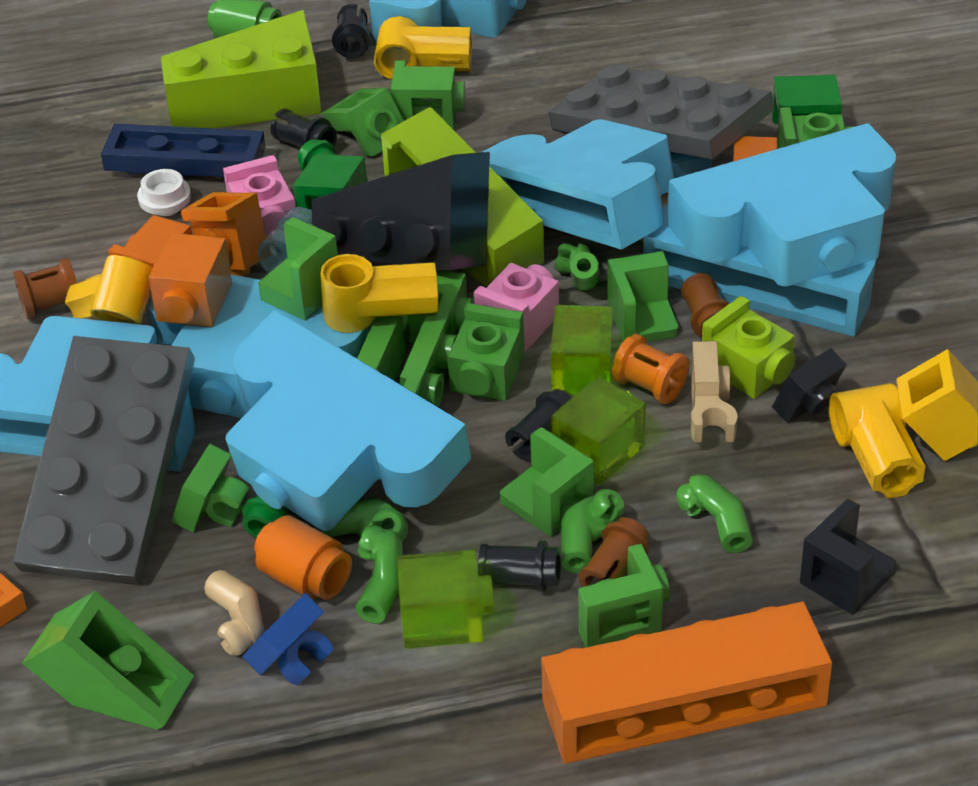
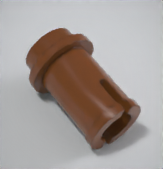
M706 273L690 276L681 287V295L686 300L692 313L690 317L691 327L695 334L702 338L703 323L730 303L722 299L716 281Z
M626 517L618 519L617 522L608 523L602 531V544L588 564L578 574L581 586H588L594 577L598 578L596 582L598 583L605 579H616L626 576L629 546L642 544L647 556L649 554L650 547L648 543L650 535L647 529L636 520Z

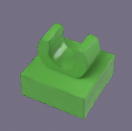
M212 444L208 445L182 486L172 523L194 533L205 513H207L216 523L232 527L243 506L241 503L247 495L249 487L239 479L228 476L224 477L231 459L230 453Z

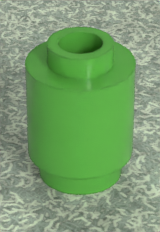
M218 0L210 6L208 27L213 31L214 38H218L282 17L280 9L272 8L271 3L267 1Z

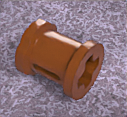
M69 258L60 259L58 265L27 274L22 270L13 272L18 296L27 320L35 318L37 311L65 304L70 286L77 284Z

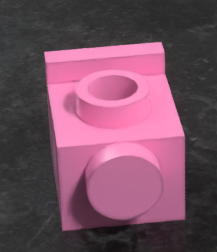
M271 155L223 168L227 192L257 193L266 240L270 241L285 237L283 225L292 217L297 218L295 199L278 170L275 156Z
M510 263L487 288L479 286L474 291V304L523 312L524 350L526 353L559 316V281L555 280L552 274L541 265L533 264L526 269Z

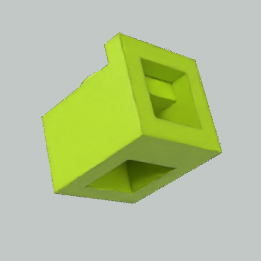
M739 296L703 323L702 342L717 341L718 366H729L730 385L756 399L773 384L782 383L790 375L796 360L793 353L795 335L750 310V300Z

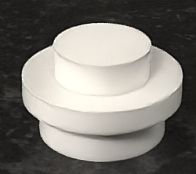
M159 169L143 177L137 197L139 205L144 211L165 217L174 215L190 202L191 192L188 183L183 180L179 172L171 169Z

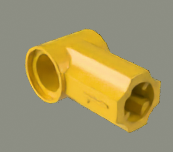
M391 17L385 20L379 29L373 61L375 68L380 75L391 80L395 60L405 61L406 66L455 67V71L471 72V27L418 26L414 21L406 17Z
M343 254L328 259L322 265L320 276L323 319L325 324L333 330L353 333L369 327L375 317L433 314L438 312L435 263L372 266L364 257Z
M117 255L108 256L102 273L70 286L65 304L70 308L73 318L141 325L151 294L148 276L152 267L133 258Z
M888 383L833 393L830 396L829 417L834 437L840 446L852 447L873 491L883 493L886 499L907 495L911 488L923 482L926 466L905 428L906 422L902 418L899 393L894 384Z

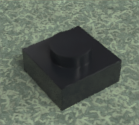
M832 348L828 349L787 377L772 408L787 424L806 411L812 416L820 413L829 405L830 396L833 393L839 392L835 385L847 364Z

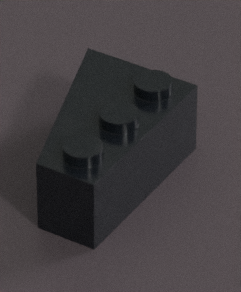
M490 152L450 155L312 199V225L336 236L338 255L353 254L364 257L370 262L396 265L435 263L436 269L448 271L486 265Z

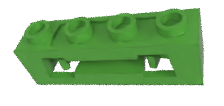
M436 270L438 312L433 314L376 317L357 357L361 362L395 381L406 355L404 339L409 330V343H414L400 375V385L436 407H439L444 389L443 376L446 369H448V355L464 322L465 307L467 303L474 304L473 298H467L466 274Z

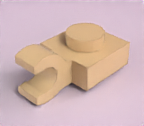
M717 341L693 342L690 435L694 442H702L703 428L707 426H719L724 429L726 442H734L736 439L737 412L733 406L724 402L730 399L729 366H718Z

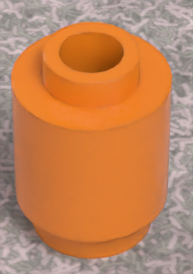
M290 515L282 516L274 522L265 525L255 541V562L258 571L302 596L306 593L311 599L319 597L323 600H330L339 594L350 576L352 558L348 553L344 552L342 544Z

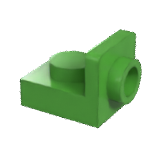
M361 88L321 113L325 119L329 120L336 131H351L365 156H375L382 151L381 134L404 121L388 88Z
M642 544L628 547L627 576L605 579L596 584L578 588V632L585 647L624 640L637 634H652L662 631L663 603L670 601V588L664 569L660 564H651Z

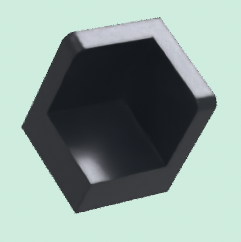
M848 498L804 539L800 584L854 615L894 575L896 561L856 537L860 504Z

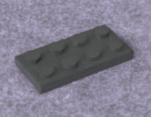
M614 64L602 68L598 72V76L583 87L569 92L566 95V99L548 111L552 130L571 133L594 120L603 119L665 134L668 137L670 152L713 160L774 111L775 108L772 91L750 88L744 83H717L707 81L706 78L700 76L685 78L666 75L661 70L647 72L627 69L622 64Z
M73 336L12 561L20 571L141 585L195 362V357L189 347Z

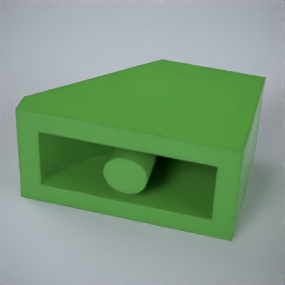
M96 591L54 614L22 662L24 666L71 705L156 730L165 726L194 677L189 670Z

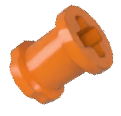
M635 333L632 336H628L620 345L614 357L611 374L612 379L622 385L631 382L653 392L654 399L665 405L671 403L681 392L689 373L690 363L689 359L681 353L669 355L649 346L644 336Z

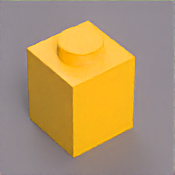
M948 349L896 379L903 420L944 462L966 449L978 445V381Z

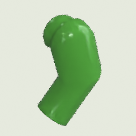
M567 243L561 244L558 247V258L555 260L556 270L560 273H571L572 283L578 290L592 289L598 282L600 271L598 261L590 248L581 243L578 244V247Z
M697 474L690 476L689 483L678 487L676 500L680 508L687 511V515L698 516L706 509L714 517L722 548L726 552L740 553L752 545L753 537L741 499L709 475Z
M601 489L594 496L581 500L565 512L561 521V566L568 572L580 573L593 557L592 543L602 538V531L608 523L617 522L624 514L625 504L617 492L610 489Z
M375 498L357 501L334 528L329 531H323V533L330 537L355 533L361 537L367 527L375 525L386 532L391 528L403 542L408 534V523L399 511L382 500Z
M371 525L364 530L357 552L361 558L372 560L375 564L373 574L355 605V609L363 620L376 624L384 621L402 588L403 546L402 540L391 528L386 532L378 526Z

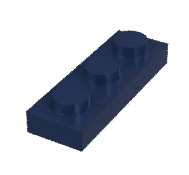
M114 124L101 152L104 171L140 174L150 173L159 169H171L179 172L182 177L192 175L224 177L223 168L262 158L266 145L264 131Z

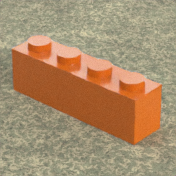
M802 601L779 607H764L755 612L713 621L703 620L690 626L657 633L637 634L624 640L591 647L571 648L558 654L541 657L542 701L563 764L825 707L828 702L832 661L806 605Z

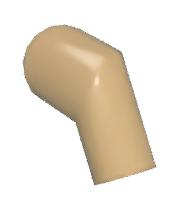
M218 570L213 572L206 580L205 594L209 599L228 610L231 621L221 624L217 635L225 639L220 644L228 654L239 656L251 647L265 632L258 596L255 589L225 570Z

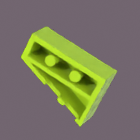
M304 10L160 56L171 126L216 129L280 120L275 114L284 108L302 116L321 114L317 67Z
M431 107L381 134L385 176L450 155L476 153ZM490 166L486 265L461 269L486 287L510 263L526 269L533 264H544L543 220Z

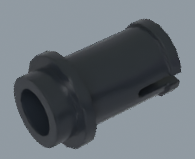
M347 4L339 10L337 14L338 26L332 34L334 49L346 58H356L363 55L370 45V34L366 28L368 22L367 13L364 8H361L359 16H357L358 5Z
M284 108L276 112L275 116L288 121V125L275 120L271 121V135L276 140L302 147L306 142L318 139L329 141L335 147L337 132L329 120L317 117L310 119Z
M555 389L552 392H543L536 398V407L515 427H512L505 433L508 447L513 446L519 439L524 441L513 451L518 458L531 462L530 435L540 427L557 436L560 432L569 433L576 426L579 408L575 400L567 392L560 389Z
M544 540L538 541L537 547L481 544L478 556V578L481 585H489V583L536 585L538 592H545L547 586L559 585L561 574V553L559 547H548L547 541Z

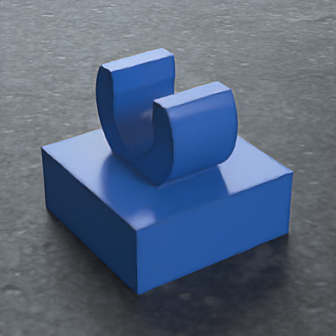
M305 593L258 638L242 656L243 659L261 676L279 658V669L284 678L292 684L299 685L311 671L300 661L298 650L308 651L319 663L333 651V646L325 635L314 630H308L324 611Z

